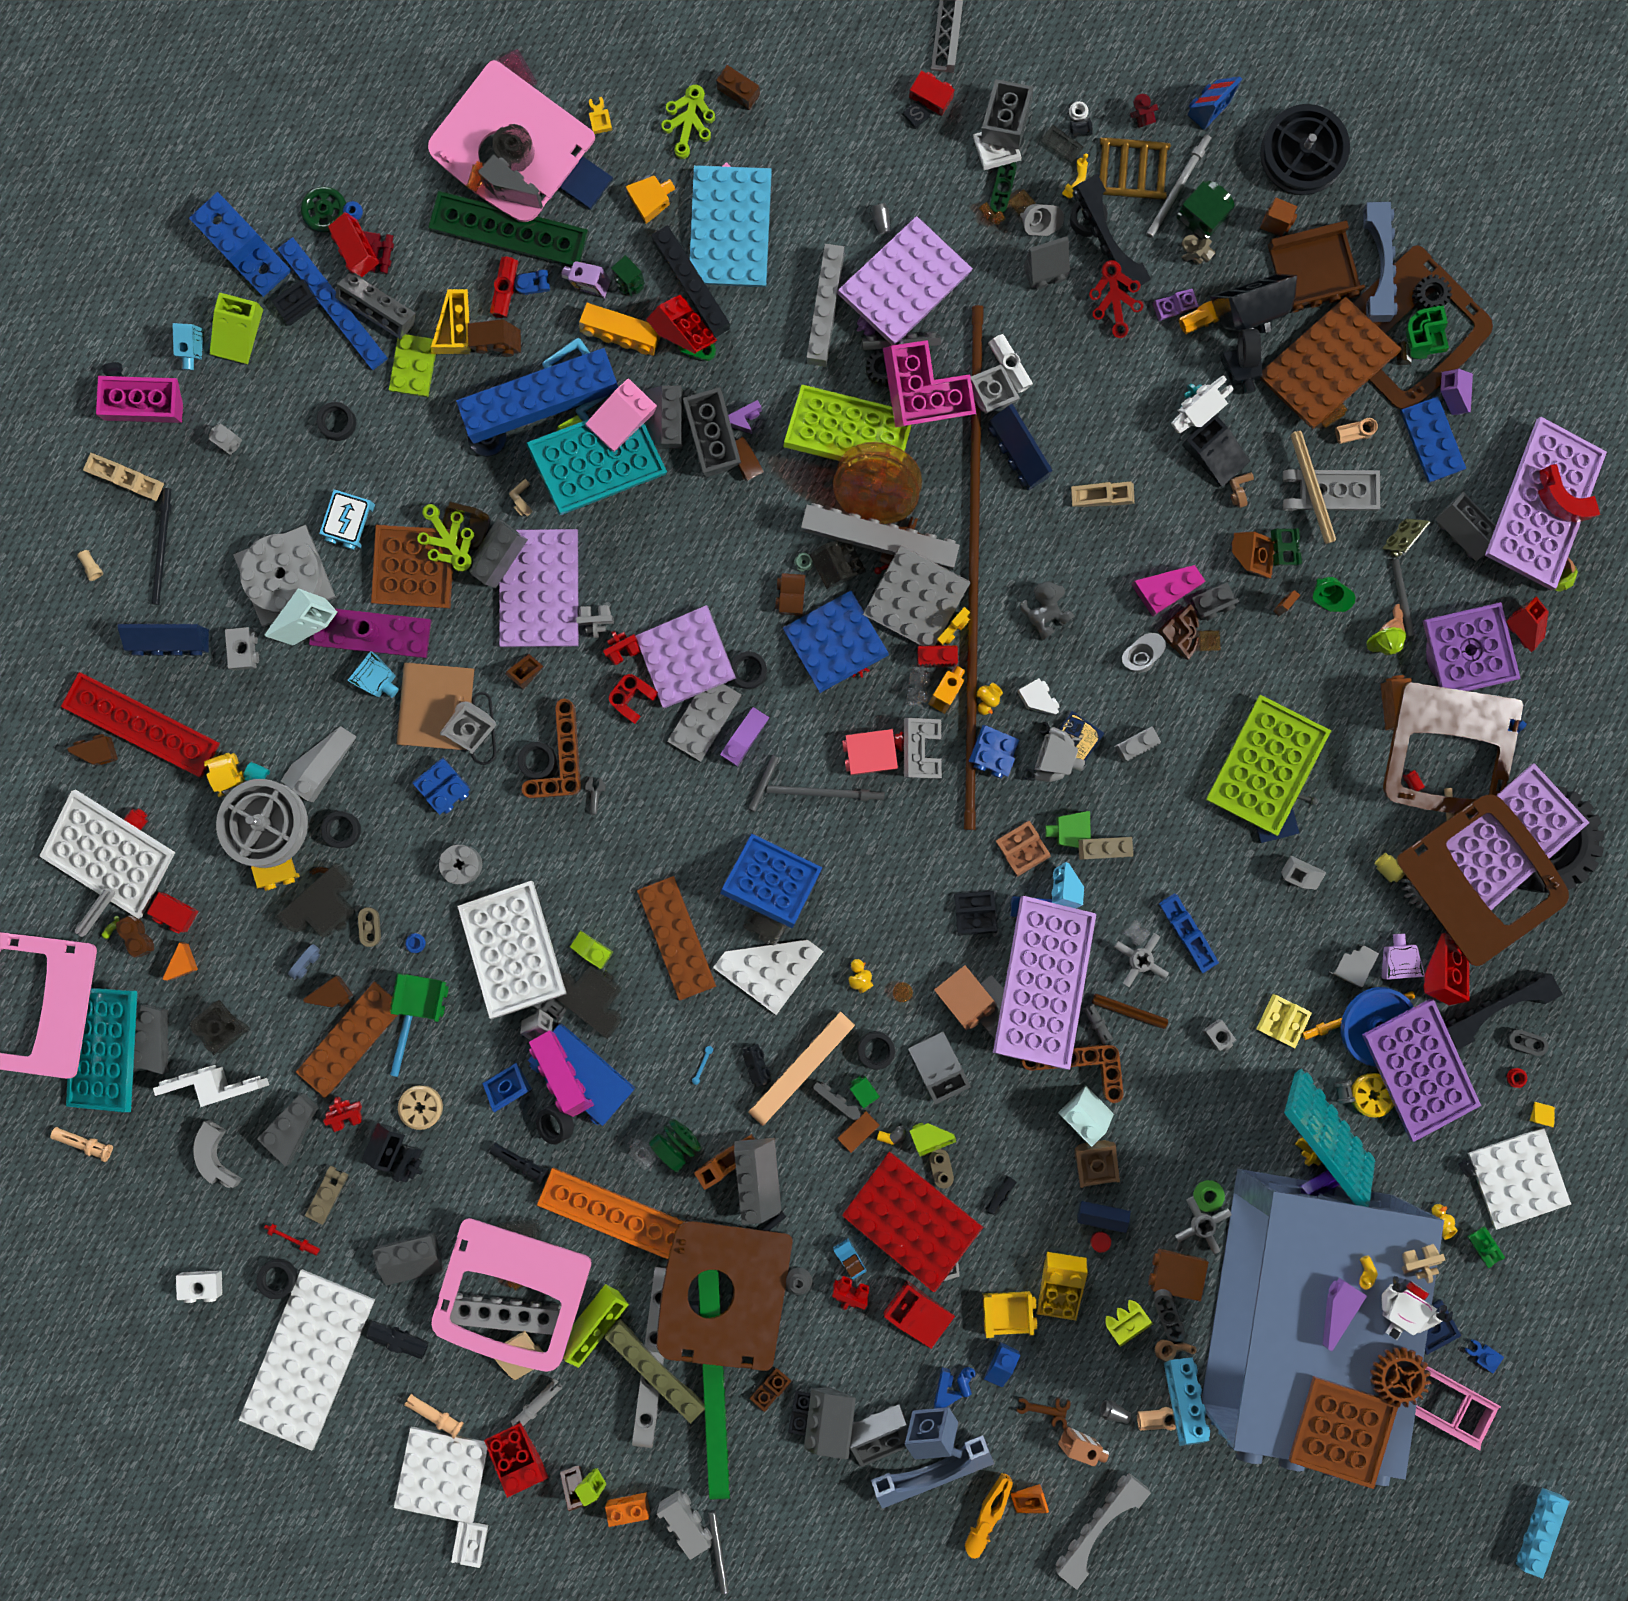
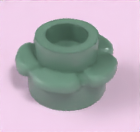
M805 552L798 554V557L794 560V564L799 571H809L813 567V557Z

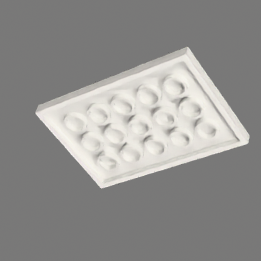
M73 790L52 829L40 857L98 894H101L105 888H111L115 891L111 902L139 919L143 916L175 852L84 794Z
M533 881L458 906L490 1019L566 994Z

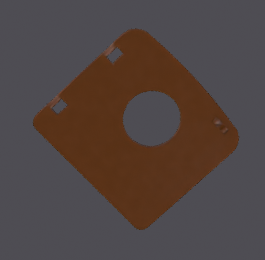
M686 1221L680 1224L675 1231L662 1288L656 1343L659 1353L665 1359L762 1371L771 1369L774 1363L786 1278L793 1244L792 1237L781 1232L698 1221ZM719 1270L725 1273L732 1282L734 1292L732 1302L728 1309L719 1316L712 1318L701 1317L689 1305V1286L692 1280L701 1272ZM682 1349L693 1350L692 1357L681 1356ZM742 1356L753 1357L752 1364L741 1363Z

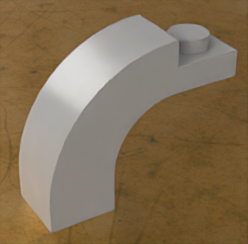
M211 1120L205 1121L199 1129L194 1142L193 1153L196 1166L209 1183L213 1184L219 1179L223 1186L234 1188L239 1185L242 1178L225 1168L217 1157V1146L226 1130Z

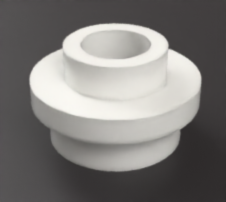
M1080 101L1073 103L1069 108L1070 118L1077 122L1086 119L1088 115L1087 105ZM1075 110H1081L1082 114H1076Z

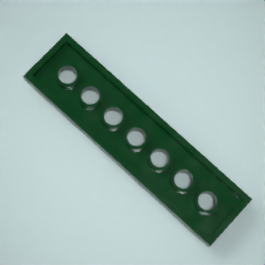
M438 191L428 226L430 231L572 267L575 261L581 262L589 233L588 229L538 216L532 221L520 222L491 204ZM451 211L458 213L457 218L454 220L448 219V214ZM475 216L476 222L469 225L466 223L468 217ZM486 222H495L494 228L486 229ZM506 226L514 227L511 234L503 232ZM524 231H531V238L524 239L522 237ZM545 235L551 237V241L548 244L541 243V238ZM563 240L570 242L569 247L566 249L559 247L560 242Z

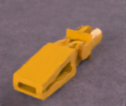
M1001 1473L982 1503L976 1528L970 1527L971 1531L966 1539L965 1549L971 1558H979L983 1553L987 1543L990 1542L988 1534L1003 1515L1013 1484L1011 1477L1007 1474ZM1002 1492L1000 1501L991 1509L996 1496Z

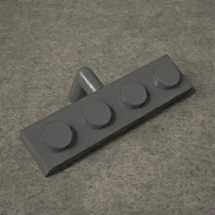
M926 331L924 335L908 332L896 345L928 340L929 346L941 345L940 334H936V331ZM867 335L866 338H862L863 350L883 349L892 346L884 337H878V335Z

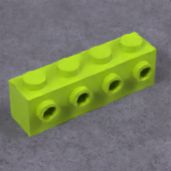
M605 1284L573 1324L563 1356L565 1362L579 1368L629 1304L618 1290Z

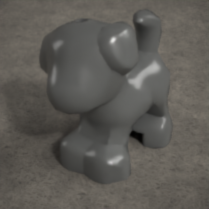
M1050 581L1039 583L1034 588L1036 599L1041 603L1038 608L1033 610L1028 608L1027 600L1020 603L1021 611L1029 618L1032 625L1036 626L1041 640H1045L1054 633L1052 627H1045V623L1056 619L1064 626L1075 617L1069 610L1065 612L1060 610L1057 602L1064 596L1065 589L1062 585H1056Z

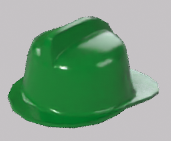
M1325 577L1317 579L1312 597L1320 606L1331 612H1345L1355 604L1354 592L1343 585L1337 578Z

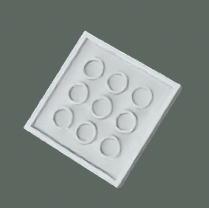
M1539 1128L1467 1153L1469 1159L1472 1160L1473 1165L1477 1168L1475 1176L1495 1230L1571 1205L1544 1128Z
M411 1427L394 1508L473 1523L488 1452L485 1442L456 1436L453 1439L451 1434Z

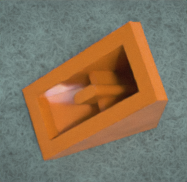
M182 942L178 944L163 980H173L198 970L188 943Z
M1040 1484L1011 1493L1016 1513L1049 1512Z

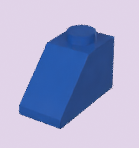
M1000 1342L984 1380L1003 1387L1013 1374L1020 1357L1019 1351Z

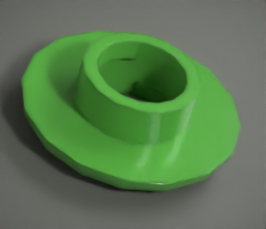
M1206 1180L1196 1186L1193 1197L1200 1210L1213 1212L1222 1206L1225 1200V1193L1217 1182ZM1207 1191H1212L1215 1194V1198L1211 1202L1204 1200V1194Z

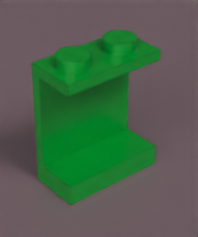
M397 973L389 1012L394 1015L403 1014L422 1017L438 1022L439 1017H443L445 1006L442 1005L443 998H447L449 986H446V982L442 980Z

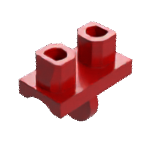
M615 630L611 632L613 638L607 640L609 646L614 643L617 644L603 650L605 656L614 665L624 661L620 654V651L627 649L631 657L640 653L637 644L638 640L635 635L620 641L627 636L625 632L617 635Z
M336 1097L334 1105L329 1106L330 1111L326 1112V1119L323 1120L325 1126L330 1125L334 1132L342 1130L345 1126L343 1120L347 1118L353 1126L360 1124L362 1121L360 1101L350 1104L349 1100L342 1101L340 1097Z
M845 1276L839 1281H834L832 1297L842 1303L841 1309L846 1310L848 1306L866 1309L869 1294L868 1285L861 1283L858 1288L852 1287V1280Z

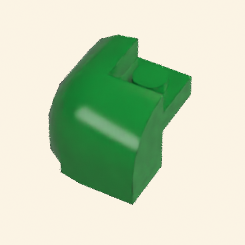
M1444 305L1419 310L1410 318L1406 328V339L1412 358L1425 359L1430 354L1448 351L1449 346L1445 333L1448 321Z

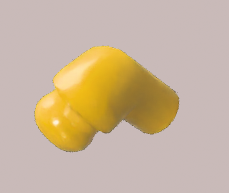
M1369 1255L1360 1259L1364 1271L1360 1277L1359 1285L1365 1290L1370 1289L1374 1285L1378 1276Z

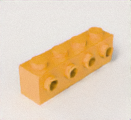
M586 303L579 321L580 332L584 335L600 338L607 343L618 344L625 349L631 348L644 355L654 356L661 337L646 321L590 303Z

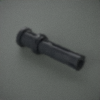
M497 1142L494 1143L489 1152L521 1170L523 1176L533 1178L539 1185L549 1170L536 1165L532 1159L527 1161Z

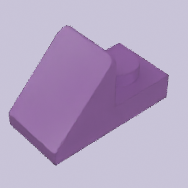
M756 400L728 415L731 427L752 434L746 419L753 420L760 415L759 412L762 411L759 401Z

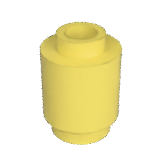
M1387 853L1380 856L1374 863L1377 866L1376 869L1389 882H1398L1405 875L1397 865L1396 859Z

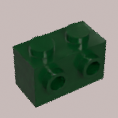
M624 255L611 267L612 273L617 282L618 289L623 294L627 292L630 296L634 293L637 295L643 290V285L645 284L642 271Z

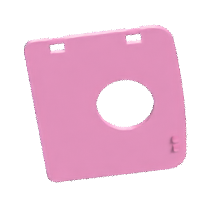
M493 60L486 65L432 135L428 143V149L434 160L478 196L517 221L529 222L538 216L543 207L540 209L498 199L483 186L478 173L483 167L479 160V150L483 141L494 133L507 132L515 135L522 142L525 155L517 171L522 174L527 184L532 183L538 188L539 194L545 195L541 201L544 207L578 164L584 153L594 143L595 135L590 128L500 62ZM578 146L581 150L574 157L571 153Z

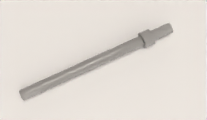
M1205 134L1199 145L1192 151L1191 159L1146 235L1152 238L1198 160H1201L1205 154V148L1211 140L1209 135Z

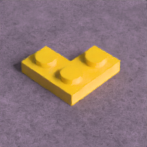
M964 607L952 620L947 629L937 639V643L940 646H943L945 643L949 645L955 638L954 632L957 629L961 631L970 620L968 618L970 611Z

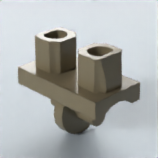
M1194 235L1186 236L1182 241V247L1188 253L1184 254L1181 258L1185 261L1192 260L1197 265L1203 261L1208 262L1215 254V251L1209 247L1212 241L1209 238L1198 240Z

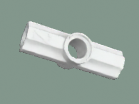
M1003 334L993 338L988 344L999 363L1003 364L1017 393L1027 390L1033 383L1020 363L1019 356L1014 353ZM1012 360L1016 366L1009 367L1006 365V361Z

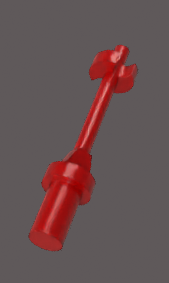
M274 1224L264 1226L268 1230V1235L272 1236L275 1233L300 1245L299 1250L302 1252L305 1250L317 1256L320 1248L308 1243L309 1241L306 1239L301 1242L276 1230L277 1226Z

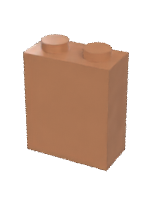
M966 965L934 989L965 1030L977 1026L979 1020L984 1016L992 1014L997 1006Z

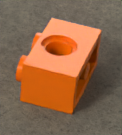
M647 1493L607 1500L605 1506L609 1527L648 1520L650 1516Z

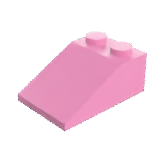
M628 378L612 393L587 421L585 426L612 452H615L654 414L657 405Z

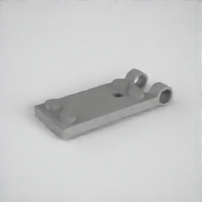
M1284 470L1283 482L1300 481V499H1284L1283 510H1314L1302 470ZM1314 470L1319 487L1323 489L1322 496L1327 510H1380V470Z

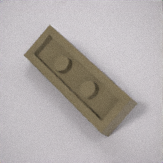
M1132 837L1078 840L1080 860L1133 857Z

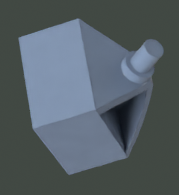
M950 1408L914 1410L912 1412L905 1446L915 1460L951 1457V1455L959 1459L961 1458L963 1451L954 1448L958 1421Z

